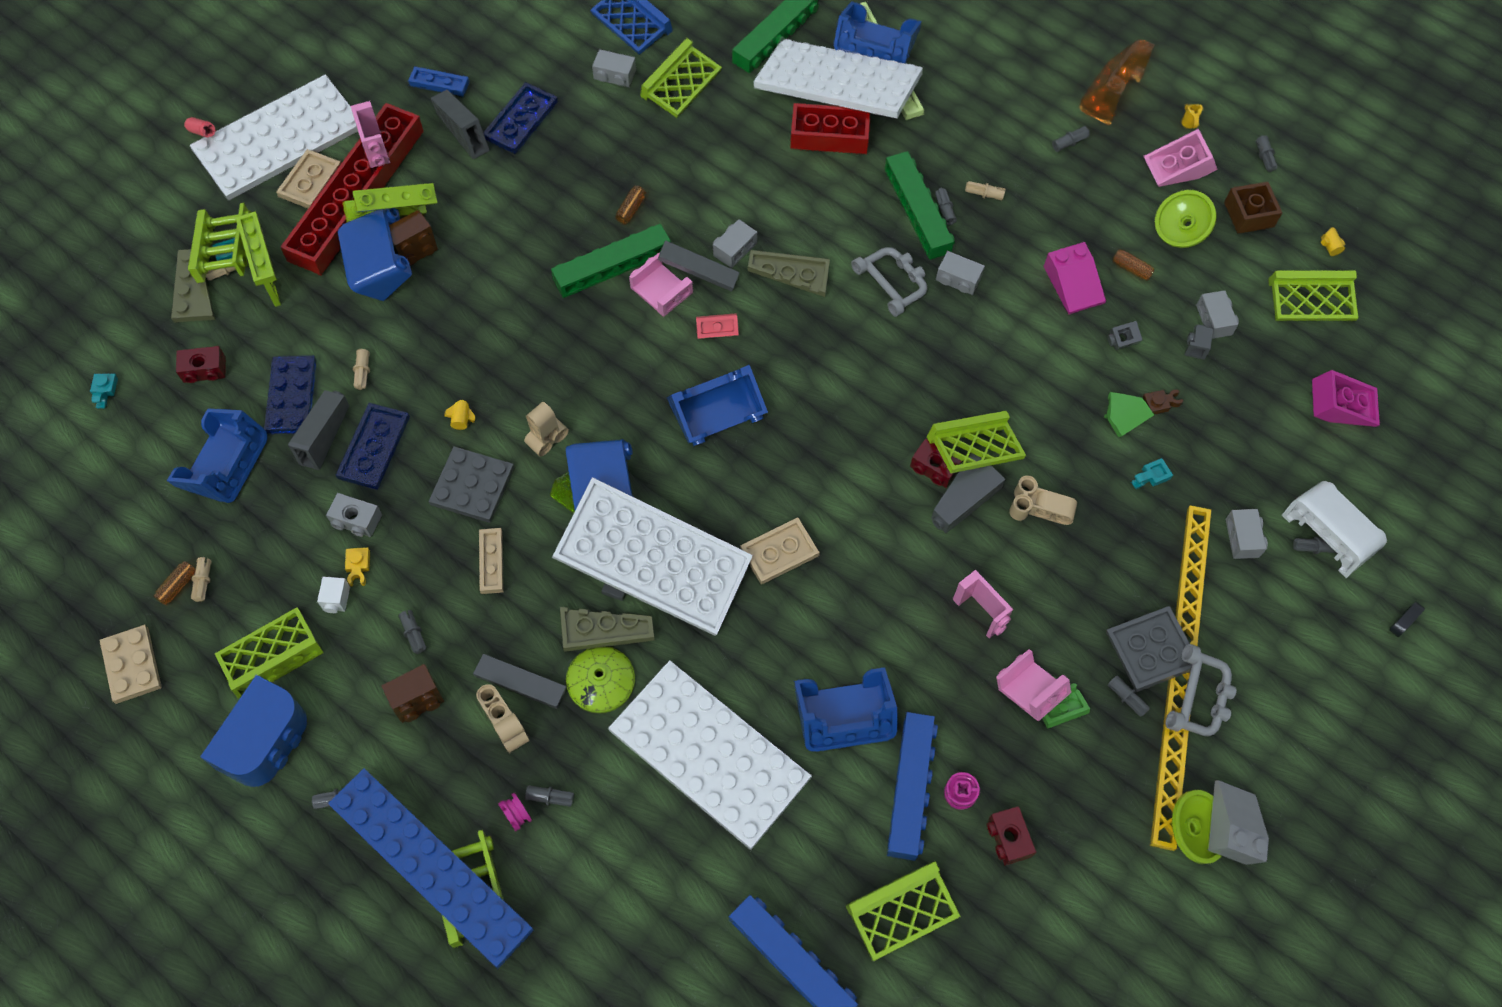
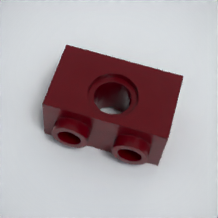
M220 346L178 350L176 373L183 383H195L196 381L203 380L214 381L225 378L226 356Z
M925 438L913 455L910 467L917 474L930 478L934 484L947 488L957 472L950 473L935 443L930 444L928 439ZM951 456L954 465L962 463L961 460ZM931 463H936V464H938L939 466H938V467H934V466L931 465Z
M1019 806L994 813L990 816L987 829L990 836H994L997 846H995L997 856L999 860H1003L1005 866L1034 856L1036 851ZM1004 832H1011L1015 836V841L1010 842L1006 840Z

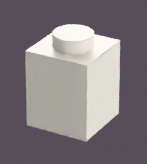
M323 577L317 600L318 604L327 613L345 612L350 585L345 578Z

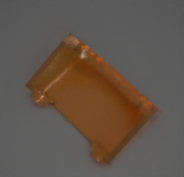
M1137 40L1111 58L1082 97L1079 105L1081 111L1110 125L1114 120L1115 111L1126 84L1131 79H1136L1137 82H1140L1143 78L1155 45L1146 40Z

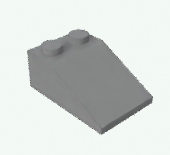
M1219 780L1215 781L1208 851L1246 865L1267 862L1269 838L1256 795Z

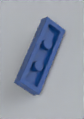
M415 66L408 80L409 85L438 92L448 90L453 95L463 97L469 85L468 77Z

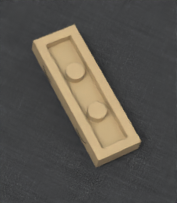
M501 528L479 530L481 594L503 592V536Z

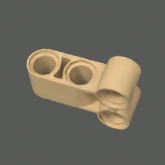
M541 402L526 415L530 432L525 437L524 442L540 457L547 454L554 443L561 442L569 432V429L556 418L553 410L545 402Z
M1026 475L1020 478L1014 490L1015 499L1009 509L1010 516L1013 519L1021 521L1026 519L1029 514L1063 525L1073 523L1077 508V501L1075 499L1037 488V480L1032 476ZM1022 487H1027L1030 491H1026ZM1017 505L1023 506L1025 510L1019 509Z
M490 684L481 686L477 691V699L507 751L511 753L529 742L519 720L514 713H511L497 689Z

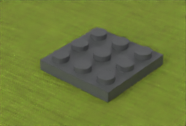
M453 446L429 499V504L491 523L514 470V464Z
M1170 606L1106 631L1136 692L1191 671L1192 664L1182 660V651L1190 643Z

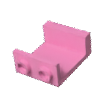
M368 101L351 106L370 167L390 163L381 134H379L380 129L371 102Z
M658 253L654 257H650L642 267L635 269L629 276L630 288L664 317L693 293V285L688 277L681 281L662 265V262L657 260L660 254Z
M975 570L959 582L953 601L959 606L969 597L973 596L993 618L986 636L988 638H991L994 634L999 636L1006 630V625L1011 620L1010 615L1013 609Z
M1030 649L1023 655H1019L1010 666L1002 669L998 676H996L999 691L1037 721L1041 720L1071 694L1069 679L1063 674L1058 679H1055L1034 663L1033 652Z

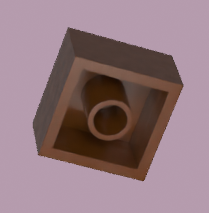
M1268 181L1233 187L1224 201L1237 234L1273 228L1282 215L1281 208Z
M419 210L389 225L395 254L407 258L410 265L438 250L431 226Z
M425 664L381 685L392 710L401 723L414 721L419 717V714L425 711H433L444 702Z

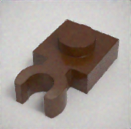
M1164 390L1146 393L1142 397L1154 415L1169 412L1171 406L1179 407L1183 403V399L1176 400L1173 398L1178 396L1179 390H1172L1167 395Z

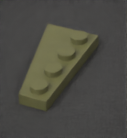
M191 249L178 250L171 315L173 322L215 320L206 278L205 282L197 283L188 271Z
M750 250L748 271L825 297L830 259Z
M560 607L564 652L654 641L652 616L625 613L618 615L606 611L598 613L589 612L586 609L569 610L567 607Z

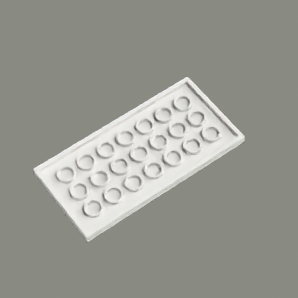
M786 39L778 44L754 80V88L898 118L922 75L923 67Z
M323 75L219 129L212 137H204L192 143L190 147L229 201L296 165L307 149L319 153L358 132L350 105L328 77Z
M592 477L552 558L716 636L753 555Z
M671 661L660 670L608 728L613 735L750 850L754 848L812 777Z

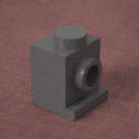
M1137 321L1114 327L1107 336L1109 345L1111 347L1114 346L1115 350L1137 345L1142 341ZM1119 335H1124L1126 340L1121 341Z
M1196 325L1193 333L1189 332L1187 344L1189 345L1185 350L1184 356L1205 360L1211 349L1213 328Z

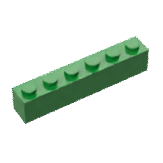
M784 0L732 49V63L750 74L755 68L760 66L766 57L772 54L778 44L789 35H792L801 24L803 25L811 14L816 13L819 7L818 0Z
M908 151L886 157L884 170L928 259L931 260L945 256L947 251L952 252L953 245L955 244L954 236L952 233H949L945 219L941 218L938 205L933 202L931 191L928 187L926 188L923 175L918 172L914 158L910 157Z
M661 224L651 226L637 234H631L620 241H614L603 248L595 249L586 255L578 256L569 262L558 264L551 269L553 281L561 296L565 298L644 265L650 257H654L661 252L665 240L670 243L671 240Z

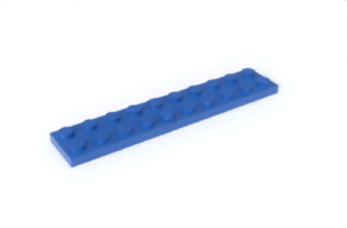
M362 769L328 803L497 969L534 931L529 924L365 769Z

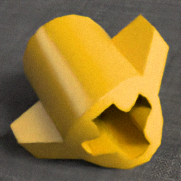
M1186 104L1184 107L1186 111L1181 123L1188 129L1198 128L1203 106L1201 104Z
M1330 228L1321 236V243L1326 247L1330 256H1336L1345 250V243L1339 237L1335 228Z
M464 400L457 401L445 411L444 417L451 418L450 426L453 429L464 430L467 428L468 422L475 421L474 413Z

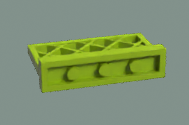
M688 38L642 84L640 96L643 99H651L676 118L679 117L722 69L717 63L692 46L693 42ZM693 54L699 58V62H689V57ZM710 66L714 71L704 73L703 67ZM687 67L688 74H678V68ZM690 67H700L701 73H691ZM692 78H702L703 83L693 85ZM668 79H676L677 85L667 86L666 81ZM679 79H689L690 85H680ZM678 90L679 97H669L668 91ZM681 90H691L692 95L682 97ZM657 91H665L666 97L659 98L655 93ZM670 102H680L679 109L676 110L671 107Z
M256 211L235 217L255 285L264 284L275 307L280 306L281 302L274 282L277 279Z
M1275 271L1268 280L1269 286H1272L1276 321H1356L1358 319L1354 280L1357 278L1356 271ZM1279 287H1285L1291 293L1285 298L1279 293ZM1305 287L1311 293L1305 298L1297 289ZM1325 287L1331 293L1325 298L1317 289ZM1339 287H1348L1349 295L1346 298L1337 291ZM1292 294L1302 301L1298 307L1288 301ZM1312 294L1322 301L1318 307L1308 300ZM1332 294L1342 301L1338 307L1328 300ZM1283 304L1293 311L1290 315H1281V306ZM1305 304L1313 312L1310 315H1305L1299 308ZM1325 304L1333 312L1330 315H1325L1319 308ZM1345 304L1351 309V315H1345L1339 308Z
M1007 411L933 424L927 435L929 443H935L950 473L1021 460L1026 456L1007 422L1010 418ZM1004 430L1007 438L996 434V431ZM984 434L990 437V440L987 442L977 436ZM965 437L971 440L972 443L968 445L959 439ZM995 439L1003 443V448L992 444V440ZM942 441H948L954 444L953 448L951 449L947 446H944ZM976 442L986 447L985 451L982 452L974 448V443ZM956 446L968 451L966 456L955 451ZM1006 446L1015 449L1016 454L1006 451ZM988 449L1000 454L999 457L987 454ZM971 452L981 457V460L975 461L968 456ZM951 456L963 461V463L954 465Z
M297 607L216 652L215 656L229 682L228 685L231 691L240 699L256 675L272 683L323 654V651ZM297 616L299 620L296 627H288V621ZM273 629L278 630L275 639L266 638L268 632ZM284 631L293 632L289 642L281 640ZM299 633L308 635L309 638L295 643ZM252 641L257 642L254 651L245 650L248 643ZM263 643L272 644L269 653L260 652ZM278 645L287 646L286 651L275 655ZM230 653H236L233 663L225 662L223 657ZM242 655L251 656L248 665L239 664ZM257 657L266 658L265 663L254 667ZM236 669L245 670L242 676L235 680L233 679Z
M931 862L845 905L849 915L851 914L872 961L960 917L938 872L940 870L936 862ZM934 878L939 886L936 897L924 893L927 882ZM922 885L920 891L914 889V888H916V887ZM912 891L919 894L915 908L903 904L905 893ZM941 894H943L945 900L940 899ZM900 896L899 902L893 900ZM923 896L935 900L931 914L919 910ZM891 902L898 905L894 918L881 914L885 903ZM938 903L947 904L952 915L946 918L936 916ZM901 906L914 911L910 925L897 920ZM879 907L877 913L874 912V911H871V910H873V909ZM865 913L876 916L872 930L862 926L859 916ZM917 913L930 917L926 928L914 927ZM880 917L892 922L888 936L876 932ZM934 919L940 920L932 924ZM896 923L909 928L906 938L901 941L892 938ZM912 929L918 931L917 933L911 935ZM865 931L871 933L869 938ZM874 934L887 939L884 949L875 953L871 945ZM890 941L897 942V943H895V944L889 946Z

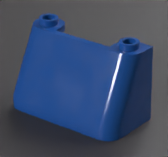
M851 2L839 15L834 40L835 50H843L844 52L858 53L864 56L878 57L879 59L905 64L920 31L922 21L907 19L903 22L901 30H896L866 21V8L859 3Z
M398 209L376 210L349 221L339 228L338 236L347 283L354 292L384 301L412 275L407 258L395 254L389 225L400 220Z
M750 365L667 397L687 442H692L694 446L705 442L704 437L747 420H751L754 423L764 419L762 415L768 413Z
M208 408L202 418L201 426L209 437L190 470L186 467H176L171 472L167 481L179 489L219 502L231 503L238 496L267 441V433L263 427L242 410Z
M620 439L576 443L566 447L575 510L592 477L634 497L632 495L626 462L630 460V455L633 454L629 442Z
M885 667L867 671L863 675V684L818 690L817 683L814 680L803 679L794 681L805 746L809 751L815 752L876 743L895 737L897 734V705Z

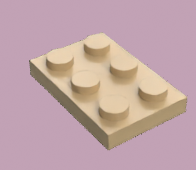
M307 149L277 190L278 197L309 209L341 165V162Z
M798 517L740 545L741 550L753 555L749 565L761 585L818 557L820 553Z
M146 625L100 640L111 697L115 704L162 688L149 629Z

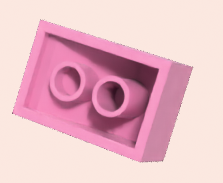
M1199 129L1144 156L1158 187L1199 179L1217 170L1214 158Z

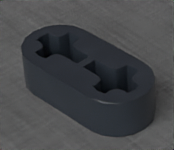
M1415 601L1391 626L1389 631L1396 637L1401 636L1421 615L1425 608Z

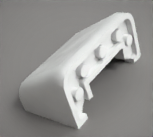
M1322 481L1296 498L1282 514L1289 523L1293 520H1299L1298 524L1300 526L1307 523L1338 553L1334 559L1336 561L1340 559L1342 566L1338 571L1345 578L1350 576L1387 543L1386 534L1361 513L1331 482Z

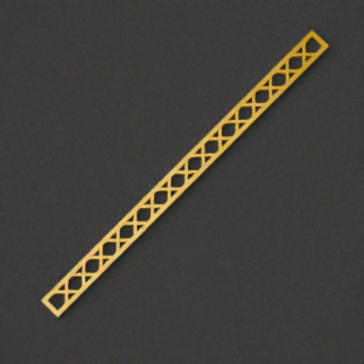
M1190 505L1186 516L1175 617L1183 632H1186L1191 638L1190 644L1197 646L1211 510ZM1193 514L1204 516V522L1198 525L1193 519ZM1195 532L1202 539L1198 544L1191 538V535ZM1192 552L1200 559L1195 564L1189 558V554ZM1191 571L1198 578L1193 584L1187 578V574ZM1189 591L1195 597V601L1191 604L1184 597V594ZM1187 611L1193 618V622L1189 624L1182 617V614ZM1190 672L1183 674V677L1186 679L1187 684ZM1175 678L1168 680L1150 846L1171 851L1177 849V842L1170 825L1172 818L1167 821L1161 813V808L1167 805L1173 812L1177 800L1182 795L1189 733L1185 729L1177 732L1166 727L1167 715L1171 711L1181 713L1182 707L1180 709L1177 707L1173 698L1179 694L1184 701V690L1187 688V684L1181 687ZM1175 738L1180 745V749L1175 753L1168 745L1169 740ZM1170 760L1178 767L1177 772L1173 775L1166 768V763ZM1168 782L1175 789V795L1169 797L1163 790L1164 785ZM1165 828L1171 836L1170 843L1158 840V834L1161 829Z

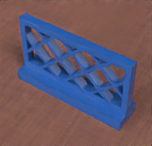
M601 0L591 9V13L639 55L664 33L668 36L673 31L670 19L647 0H622V2L612 3V0ZM621 7V13H611L612 8ZM624 7H633L634 12L624 13ZM602 8H608V14H600L599 11ZM636 17H645L646 23H636ZM620 18V24H611V19ZM624 18H633V23L623 24ZM656 27L659 29L656 33L648 34V28ZM636 28H645V34H635ZM623 29H632V34L624 35ZM635 39H645L641 46L638 47L635 44Z

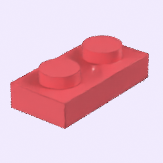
M737 313L696 317L698 339L739 335Z

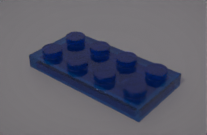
M525 82L483 132L485 140L516 154L557 104V97Z
M314 355L272 357L264 425L267 434L296 433L311 411L316 370V358Z
M368 403L336 473L337 479L378 490L409 421V413Z

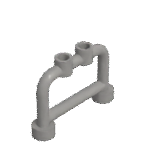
M885 247L864 259L858 257L851 261V266L857 275L868 271L893 299L888 303V309L894 317L904 313V307L926 294L927 283L923 279L925 272L920 266L915 269L911 265L913 259L909 253L902 255L894 248ZM886 255L894 257L898 267L908 273L910 280L918 284L919 290L903 299L872 263Z
M1187 644L1182 651V660L1192 664L1181 713L1171 711L1166 718V727L1177 732L1185 729L1202 736H1211L1219 730L1222 721L1226 722L1230 719L1231 710L1225 706L1227 699L1235 697L1236 687L1231 685L1232 673L1227 663L1201 653V649L1195 645ZM1202 663L1215 667L1222 672V681L1216 688L1217 702L1211 709L1213 719L1209 727L1189 721Z

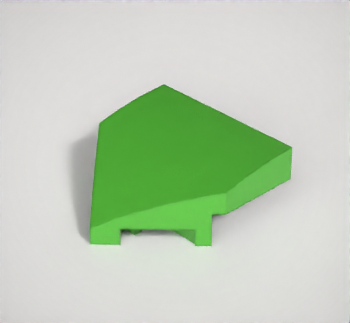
M1110 392L1108 395L1109 405L1104 418L1108 419L1118 437L1125 435L1154 416L1149 406L1141 397Z
M1071 684V694L1042 718L1047 728L1089 714L1090 707L1081 692L1076 689L1077 684Z

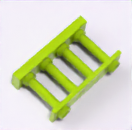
M428 183L353 191L354 200L344 201L343 207L347 222L376 210L393 208L398 209L400 217H406L417 210L422 215H425L427 213L425 205L437 204L434 184Z
M240 203L239 214L212 218L206 209L197 211L188 271L197 283L205 282L208 271L235 267L239 275L244 276L245 267H247V256L238 225L236 229L213 233L215 226L237 223L235 217L252 213L250 210L248 211L244 203ZM235 237L234 244L210 247L213 241ZM233 252L231 259L208 262L212 255Z
M483 830L478 831L480 842L453 850L452 852L460 859L483 851L486 865L471 870L478 877L489 874L493 887L491 889L503 900L490 852L494 850L491 836L486 837ZM442 915L449 944L453 948L463 945L462 937L464 936Z

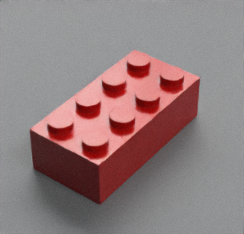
M794 103L790 149L867 154L870 113L841 106Z

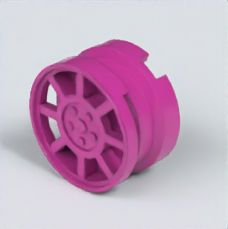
M964 772L952 775L944 788V797L947 803L959 810L970 808L979 796L980 787L978 781L972 775Z
M513 793L511 794L513 797L512 801L510 799L502 800L498 805L514 830L518 831L521 829V825L525 823V819L529 823L532 819L516 794Z

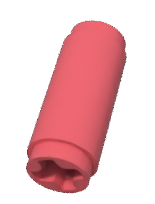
M194 117L188 118L185 121V128L191 133L203 137H212L215 134L214 125L208 121Z

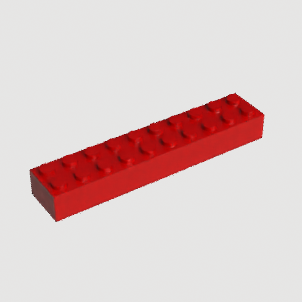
M385 103L377 114L376 120L390 163L371 168L360 138L280 248L287 262L318 275L323 274L341 248L338 230L343 224L347 223L343 202L354 200L353 191L384 188L423 133V127L418 115Z

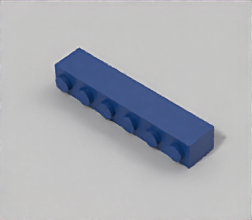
M907 712L904 718L887 856L915 861L918 854L922 855L924 840L920 839L921 830L925 831L927 816H923V809L928 807L930 793L926 792V784H930L932 778V770H929L928 767L929 761H933L935 747H931L932 738L936 739L938 725L934 724V716Z
M749 895L729 916V921L813 1007H857L858 1004L855 1002L857 997L847 987L843 990L836 983L839 980L836 975L829 969L825 971L819 965L821 962L812 951L807 953L801 947L802 941L794 933L789 935L783 929L785 924L776 915L771 916L765 910L767 906L760 898L756 897L754 899Z

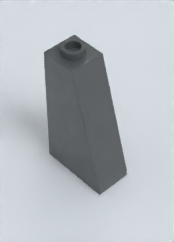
M448 90L431 98L437 115L472 159L489 151L479 120Z
M324 390L290 440L288 446L299 465L320 470L349 408V404L342 393Z
M973 453L969 456V458L975 461L981 460V457ZM992 466L959 472L933 511L931 519L935 527L939 530L942 529L947 534L1000 491L1005 478Z

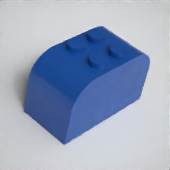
M256 675L200 757L215 770L243 785L250 787L264 785L273 779L279 769L286 765L288 755L292 749L299 745L301 735L307 724L306 713L289 692Z

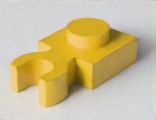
M369 548L346 549L345 570L347 573H350L347 577L350 587H353L354 580L360 578L361 585L365 586L366 578L363 572L369 571L370 568Z

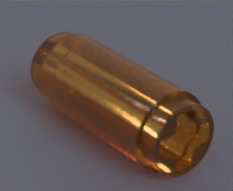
M634 186L616 212L615 218L618 222L622 224L630 222L645 198L646 192L642 187Z
M1121 249L1117 251L1112 260L1116 265L1146 281L1150 279L1155 270L1150 264Z
M183 561L160 585L153 597L162 604L167 605L188 583L196 569Z

